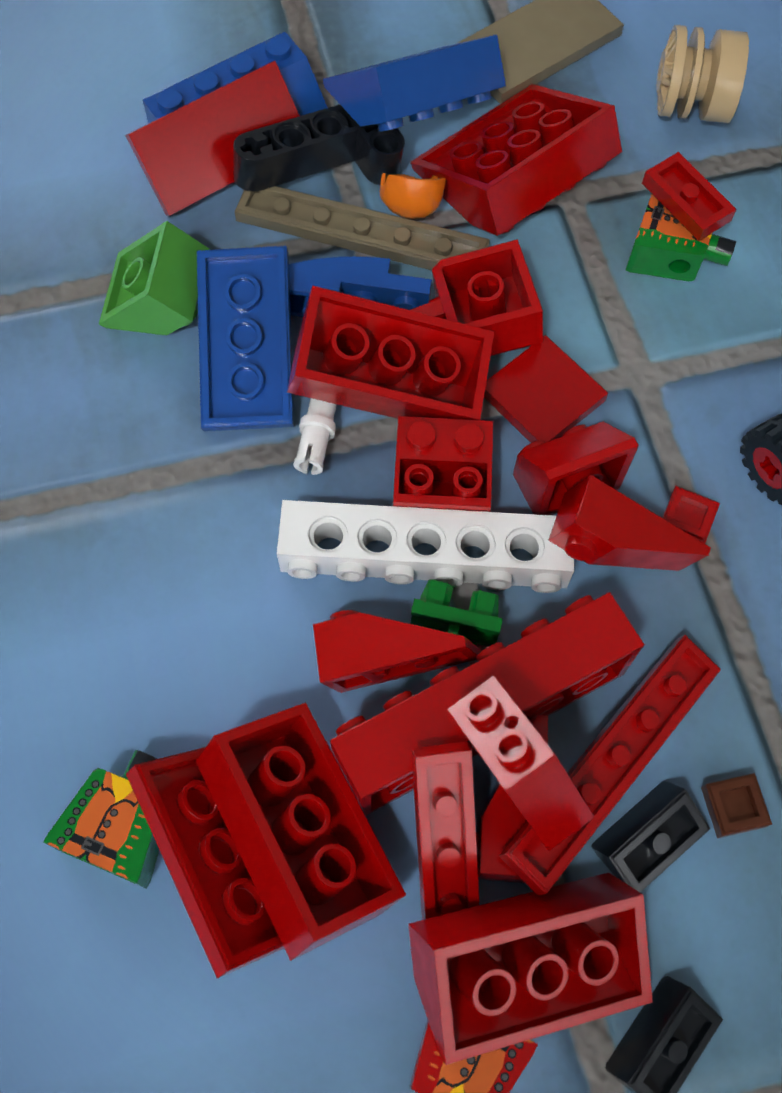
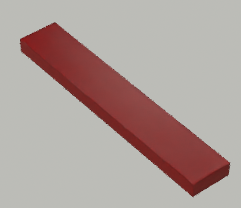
M686 635L675 640L567 772L594 818L550 851H548L530 824L526 822L499 855L538 896L548 893L721 669Z

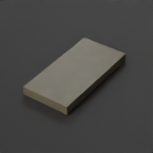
M534 0L458 43L492 35L498 36L506 86L492 90L490 93L501 104L529 85H536L621 36L624 24L598 0Z

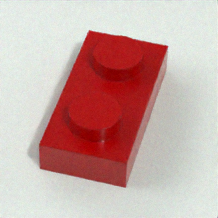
M679 152L645 171L642 184L698 241L732 221L737 209Z

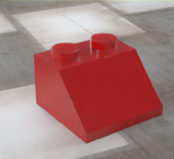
M604 421L589 427L582 424L569 429L560 438L546 443L543 440H539L525 446L517 455L513 476L533 514L553 515L558 513L564 493L590 475L615 490L620 489L639 445L634 437Z

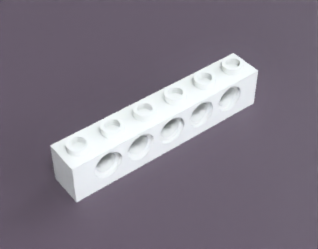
M282 500L277 558L280 571L287 572L295 578L310 579L316 577L317 574L336 575L337 578L344 581L357 582L364 580L365 577L385 578L387 582L393 584H410L414 580L428 581L433 579L446 582L453 587L460 586L463 583H479L491 590H505L512 585L530 586L536 592L552 593L559 591L561 588L567 589L574 573V559L568 556L565 550L548 541L556 516ZM325 538H335L341 542L334 549H323L318 546V543ZM372 541H383L389 547L382 552H372L365 546ZM427 543L433 545L437 551L431 555H422L416 552L414 547ZM468 546H476L482 549L485 555L480 558H471L464 554L462 549ZM514 549H524L533 556V559L529 561L518 560L511 554V551Z

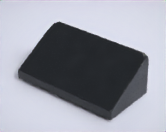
M663 781L594 841L591 847L615 877L641 893L708 832L710 827L685 788L668 781Z
M664 976L652 993L653 1002L643 1006L605 1066L606 1071L632 1093H678L723 1021L691 987L669 976Z

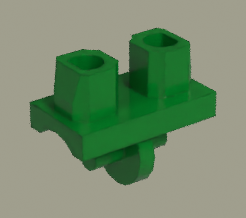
M430 579L420 599L414 598L410 624L461 635L474 645L477 643L491 646L497 643L503 618L498 617L499 596L497 594L481 590L473 591L469 610L459 609L450 606L453 586L446 582Z

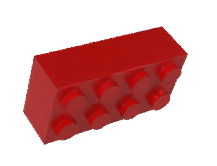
M306 702L212 737L197 759L196 764L290 961L381 915L406 896L401 883Z

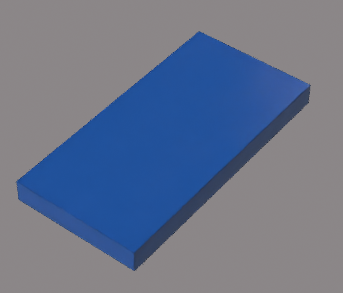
M287 246L197 250L201 429L203 431L294 427L293 394L287 393L292 369L289 251Z

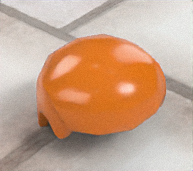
M382 173L379 190L380 198L394 214L407 219L424 218L434 213L439 207L443 198L446 179H438L437 176H432L430 179H418L405 174H389L386 177V173Z

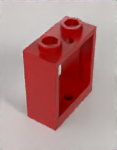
M495 676L489 678L447 709L548 851L594 818L555 753Z

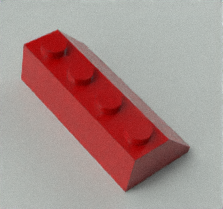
M312 285L295 349L287 393L397 419L398 416L480 420L494 331Z
M609 872L553 886L546 895L538 896L533 891L408 923L414 980L441 1060L445 1065L653 1002L644 894Z

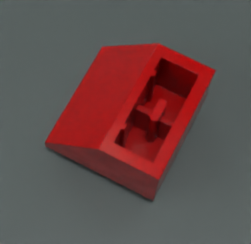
M398 416L393 506L490 511L493 421Z

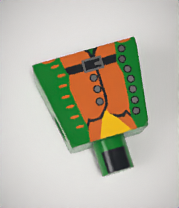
M651 194L625 271L690 282L695 280L703 259L728 266L736 241L712 233L698 241Z
M135 750L122 777L101 768H96L51 828L43 843L147 889L152 878L159 848L126 773L136 764L156 760L157 758Z

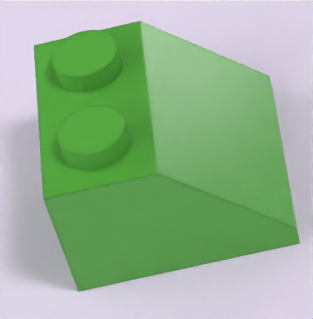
M165 221L118 252L99 325L107 329L166 336L183 326L190 325L198 313L197 250H209V248L170 222Z

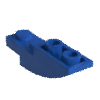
M342 256L289 264L290 311L292 316L304 317L312 285L411 310L427 304L431 299L432 279L390 274L391 259Z

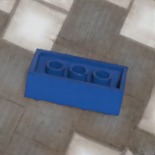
M286 32L280 33L142 100L148 123L269 62L276 61L299 116L328 107L307 57Z
M497 35L448 45L323 78L324 88L360 127L377 124L379 132L404 126L402 118L409 116L410 122L434 117L433 108L438 107L439 113L463 108L462 99L467 98L468 104L491 99L490 91L506 86Z

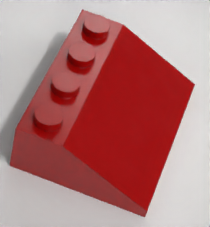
M531 84L410 161L411 167L422 179H430L432 176H437L438 179L445 178L443 199L472 226L499 236L512 230L515 224L531 213L540 211L545 207L546 203L562 192L571 190L576 186L577 182L593 171L602 169L608 161L622 153L615 105Z

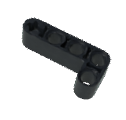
M339 104L239 135L234 140L233 178L240 188L255 192L355 161L370 182L380 185L382 173H386V177L389 174L395 175L400 173L405 140L398 128L379 132L377 124L360 127Z

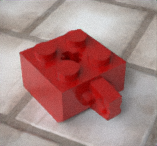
M518 239L441 259L432 268L436 298L429 300L427 304L411 309V311L494 331L491 356L543 342V310Z

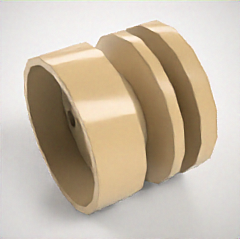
M674 25L666 48L662 52L656 81L658 116L670 117L677 101L678 118L687 119L694 101L698 100L700 120L730 123L739 104L744 85L749 54L748 33L719 29L716 31L707 49L705 48V34L702 27H695L687 45V26Z

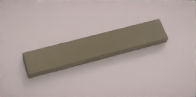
M277 186L255 192L244 190L235 209V217L238 222L380 258H388L392 261L431 271L441 259L489 247L490 239Z

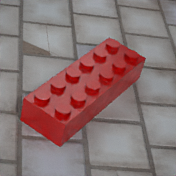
M608 592L595 600L591 595L584 596L565 609V616L552 623H549L547 618L538 620L521 632L522 638L506 647L502 642L495 643L481 651L475 657L477 662L461 671H459L457 666L447 668L430 680L431 687L414 696L411 691L402 692L383 705L385 711L368 720L364 716H358L338 727L335 731L337 736L330 740L331 750L364 815L367 816L414 790L411 748L467 741L472 750V758L479 754L447 709L492 676H495L532 725L538 715L549 716L623 676L645 644L612 594Z

